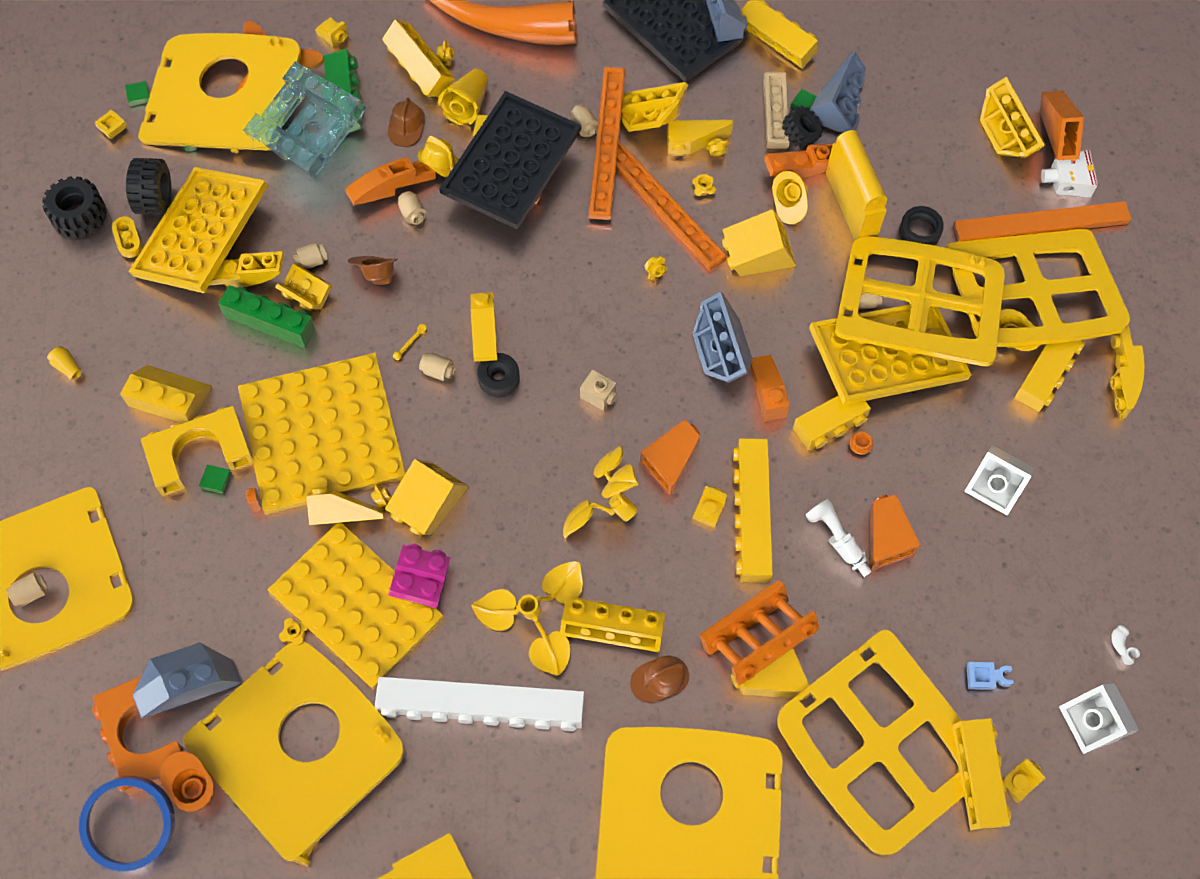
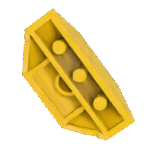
M1005 77L989 87L986 92L980 122L997 153L1002 156L1026 158L1044 147L1045 144L1041 134L1008 78Z
M682 82L624 93L621 120L626 129L630 132L656 128L675 120L685 103L688 84Z

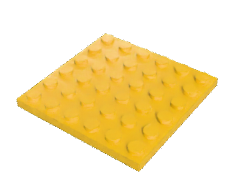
M376 353L238 385L265 515L307 505L306 496L312 492L313 488L327 487V491L334 490L347 495L374 488L376 484L382 486L402 481L406 473Z

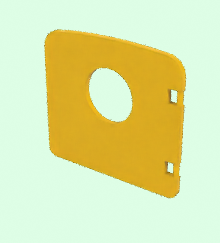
M231 33L182 34L171 38L166 43L162 53L161 64L158 67L150 93L144 121L139 130V140L146 145L267 151L275 149L279 143L301 57V49L298 43L290 38ZM224 59H237L247 65V81L235 94L224 98H214L202 91V77L205 71L214 63ZM167 60H172L170 67H165ZM151 115H156L154 123L149 122Z
M92 487L82 488L0 521V671L37 659L76 643L123 620L132 611L134 605L133 594L99 495ZM97 510L100 520L92 523L89 513ZM37 569H53L63 574L68 582L69 595L65 606L55 617L41 623H27L15 616L11 608V600L6 592V589L10 588L12 583ZM119 575L122 586L114 588L111 578Z
M292 642L283 647L266 665L259 668L218 704L208 716L193 726L183 738L185 747L200 760L206 771L277 852L289 862L296 861L295 859L306 853L399 765L404 754L401 739L372 703L338 668L306 642H303L301 645H295ZM279 661L283 667L274 675H271L268 670ZM306 704L327 706L335 712L340 723V734L334 748L323 758L312 762H299L288 757L280 744V730L287 716L298 707ZM218 715L222 721L209 730L206 725Z
M623 727L614 731L608 738L605 751L596 879H778L782 755L777 745L764 738L702 729ZM693 762L708 767L718 777L722 786L723 799L719 811L711 820L700 825H685L677 822L666 812L661 801L660 789L664 777L672 768L683 763ZM766 774H775V789H766ZM763 857H772V873H762Z

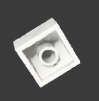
M991 445L965 492L1008 515L1030 480L1035 468Z
M1115 683L1101 685L1059 706L1083 754L1139 731Z

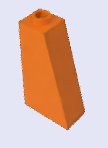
M1063 90L1042 92L1040 114L1056 159H1079L1084 116Z

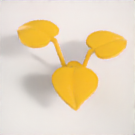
M620 445L603 456L596 464L593 472L596 478H600L605 474L609 481L602 491V496L604 498L611 497L609 500L610 508L595 502L590 503L589 500L579 503L571 510L565 520L563 536L566 540L569 534L578 530L590 519L594 508L606 511L611 516L616 513L625 522L636 514L637 506L622 493L639 485L634 467L630 464L625 465L616 471L612 477L610 476V471L620 464L623 457V448Z
M579 562L561 564L545 575L542 581V589L550 596H537L535 598L533 595H525L520 598L517 605L516 598L511 592L498 589L471 604L472 609L485 626L495 631H504L511 628L514 624V615L520 612L525 618L533 619L543 638H538L532 642L529 649L530 660L539 670L558 676L566 669L569 663L571 647L566 636L560 635V631H554L547 636L538 620L542 611L540 602L552 601L555 598L559 603L565 604L567 596L580 597L583 591V578Z

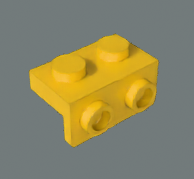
M292 264L284 283H277L275 288L282 291L281 295L290 300L295 299L300 302V307L312 311V309L323 308L333 285L300 265Z

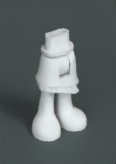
M830 499L823 501L806 514V518L810 522L822 520L828 525L833 533V536L828 541L847 563L854 566L852 568L853 571L858 569L863 577L872 572L866 564L868 561L866 554L855 541V537L852 536L847 528H842Z

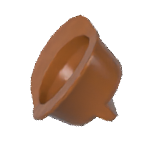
M406 97L405 101L397 103L392 109L388 137L394 145L399 147H409L415 144L422 134L425 121L424 111L417 104L411 102L410 98Z
M358 256L348 259V263L360 266L367 281L376 285L391 283L394 274V262L398 259Z
M670 655L662 656L642 664L634 671L630 681L631 690L636 698L643 702H657L684 690L689 682L690 675L688 667L682 660Z

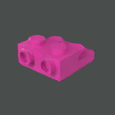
M414 543L408 546L402 545L388 596L437 608L451 557L446 556L441 550H433L432 552L422 550L420 545Z

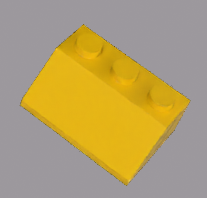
M146 365L130 374L120 395L129 407L178 423H185L198 416L212 386Z

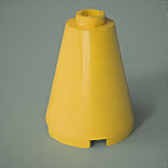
M472 69L441 92L438 97V106L441 104L442 114L448 120L462 126L464 123H469L470 125L476 120L489 82L486 73L480 69Z

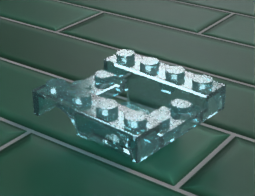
M295 61L282 78L285 81L283 87L261 116L255 113L243 131L250 139L261 142L279 157L293 162L315 179L367 108L357 97ZM306 97L308 102L287 130L281 129L303 98ZM318 126L314 133L309 134L311 127Z

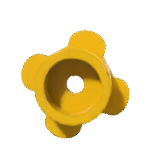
M445 40L443 45H439L437 48V57L441 62H446V66H450L451 60L454 59V49Z
M721 138L713 139L708 143L706 150L710 152L711 156L724 155L727 153L729 141H723Z
M701 174L693 178L692 184L695 185L694 193L697 196L707 193L710 195L714 194L716 188L713 186V177Z
M663 256L652 257L646 262L645 270L649 273L648 278L650 280L662 276L667 271L665 266L666 259Z
M376 484L374 486L375 491L371 492V496L376 505L382 509L387 506L392 496L386 487L380 488Z
M287 618L284 621V629L279 634V638L282 642L288 641L289 643L293 642L295 645H301L308 627L302 622H295L292 618Z

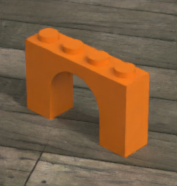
M142 676L92 696L95 703L92 706L94 716L97 720L101 721L103 727L100 729V735L104 743H108L111 751L107 753L109 762L113 768L116 767L118 776L115 779L124 776H138L149 779L156 784H161L160 768L163 761L169 755L176 752H184L185 750L178 741H175L145 754H135L128 751L125 745L124 734L129 721L139 713L133 699V693ZM132 786L118 787L120 791H124L130 796L144 791Z

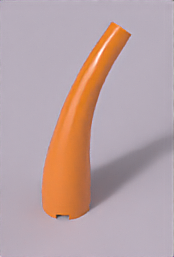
M429 0L453 18L487 33L543 45L577 44L574 1L498 7L485 6L466 0Z

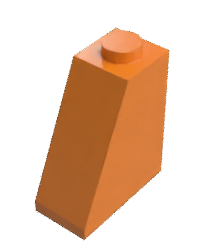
M684 419L641 451L640 462L669 495L675 492L699 446V430L695 425H690Z
M896 494L889 497L887 495L877 497L869 510V566L871 570L914 555L921 546Z

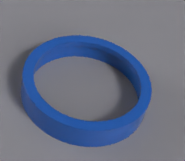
M124 776L101 785L88 797L79 818V835L85 851L96 863L114 871L137 870L157 859L168 847L175 830L174 807L167 793L155 782L138 776ZM120 786L137 787L149 793L158 803L163 816V831L157 846L143 859L131 863L118 862L105 856L95 845L90 833L89 821L94 803L106 791Z

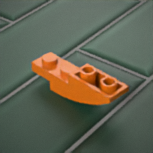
M833 143L809 145L806 151L766 154L764 160L770 176H777L784 171L797 173L801 178L826 173Z
M404 157L369 171L346 187L345 192L355 206L395 196L396 188L436 179V172L421 161L410 162L408 157Z

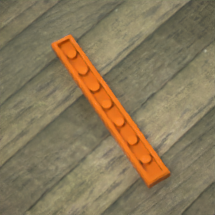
M604 67L589 219L611 220L626 68Z
M619 140L616 171L708 271L727 259V255Z
M1126 201L956 220L953 226L957 241L959 242L1129 224L1132 219Z

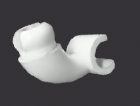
M1119 625L1113 630L1111 641L1116 651L1121 655L1122 662L1126 665H1132L1134 660L1128 654L1138 658L1140 651L1133 647L1127 649L1125 640L1126 636L1129 635V630L1127 627Z

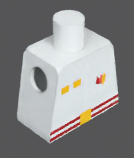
M1090 150L1081 151L1079 159L1057 160L1055 158L1051 169L1042 170V182H1053L1055 193L1058 195L1091 197L1098 183Z

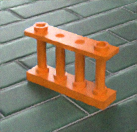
M777 580L699 634L703 648L709 656L720 650L734 665L731 668L736 683L739 686L752 679L758 672L806 638L813 636L820 629L817 615L813 610L803 617L787 603L789 601L785 585L780 580ZM777 609L784 612L794 622L784 631L768 617ZM759 622L774 636L764 645L748 631V629ZM738 636L754 650L753 653L744 659L728 645L729 642Z

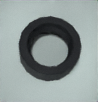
M912 207L902 217L899 227L900 238L904 241L935 246L942 235L944 222L940 214L930 207ZM912 220L926 221L933 227L934 233L930 236L917 235L909 228V222Z

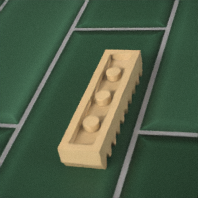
M765 72L763 93L766 120V149H788L789 137L785 136L784 133L786 131L782 128L784 125L782 122L788 115L786 73Z

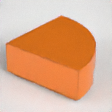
M256 488L247 489L246 498L253 512L262 510Z

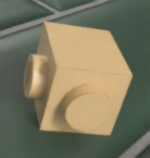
M594 370L590 372L580 387V398L603 411L608 404L612 405L618 395L616 393V382Z

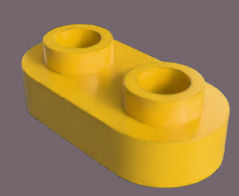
M127 216L114 220L112 230L120 253L126 258L136 257L142 251V243L134 221Z

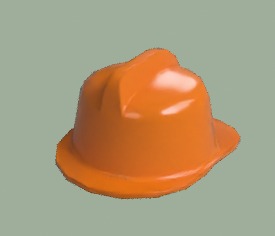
M184 751L173 753L163 761L160 768V780L173 803L180 810L186 812H195L204 808L212 798L214 784L200 760L194 754Z

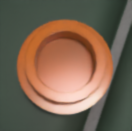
M857 432L851 436L849 446L854 453L865 455L872 450L873 439L866 432Z

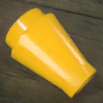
M58 346L48 354L49 364L71 380L77 379L82 374V370L78 367L67 348Z

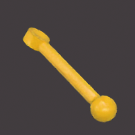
M418 325V331L399 351L394 352L393 358L395 360H400L402 354L420 334L426 333V325Z

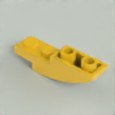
M284 252L241 254L240 259L224 260L209 285L225 284L227 288L229 285L238 288L269 281L281 273Z
M1129 325L1123 332L1113 334L1111 337V346L1115 348L1116 352L1115 365L1117 371L1111 377L1110 384L1111 388L1115 391V408L1119 411L1120 419H1125L1134 408L1142 390L1145 370L1142 345L1133 346Z

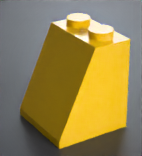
M773 209L723 229L725 238L722 239L725 250L729 251L730 255L727 258L731 270L735 269L739 276L796 266L786 228Z
M414 459L385 509L391 513L390 517L399 523L405 522L410 525L409 530L416 535H432L469 486L431 461Z

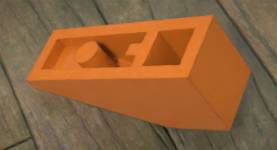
M766 355L752 358L750 369L763 421L787 418L790 404L785 385L772 356Z

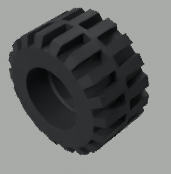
M133 158L131 160L126 175V195L129 206L134 214L164 215L171 200V176L165 160L158 158Z
M72 176L67 177L66 180L60 179L57 184L53 183L50 185L51 189L46 190L44 193L46 197L42 199L44 204L42 206L55 230L59 234L62 233L63 236L69 237L71 235L72 238H78V235L85 237L89 232L91 234L94 233L96 227H101V221H105L106 215L104 213L107 212L105 203L93 183L91 184L88 179L83 180L79 176L75 179ZM82 204L77 209L67 211L73 205Z

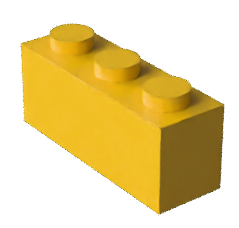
M838 395L796 418L793 429L808 451L814 447L818 449L824 446L830 438L834 436L838 438L844 435L850 427L854 425L858 427L864 424L868 419L867 416L871 408L866 401L843 405Z

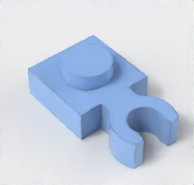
M968 662L966 664L968 689L994 690L996 683L1003 687H1009L1014 683L1013 680H1006L1003 677V673H1010L1012 671L1011 666H1002L999 670H996L994 662Z

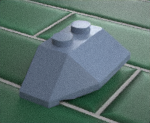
M719 292L701 302V310L696 319L693 337L704 373L729 383L749 373L752 356L739 317L725 295Z
M197 643L151 658L133 693V699L141 719L241 685L242 681L233 660L202 643Z

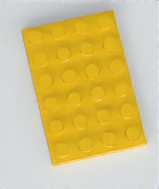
M194 167L130 268V274L133 277L205 293L267 190L268 184L265 180Z
M911 304L858 315L875 322L908 329ZM929 308L926 333L953 337L939 308ZM837 318L812 322L809 327L843 405L965 381L971 377L968 366L964 362L842 339L835 333Z
M341 522L334 525L267 589L277 601L308 627L312 634L372 690L377 687L379 677H387L444 619V616L434 607L388 596L395 571Z

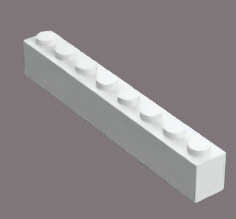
M379 677L375 709L384 718H396V715H406V718L411 720L432 717V720L437 722L458 719L459 723L471 724L473 720L483 721L484 724L491 726L504 722L509 723V726L524 727L525 724H532L538 729H550V726H560L561 730L575 731L576 728H582L584 691Z

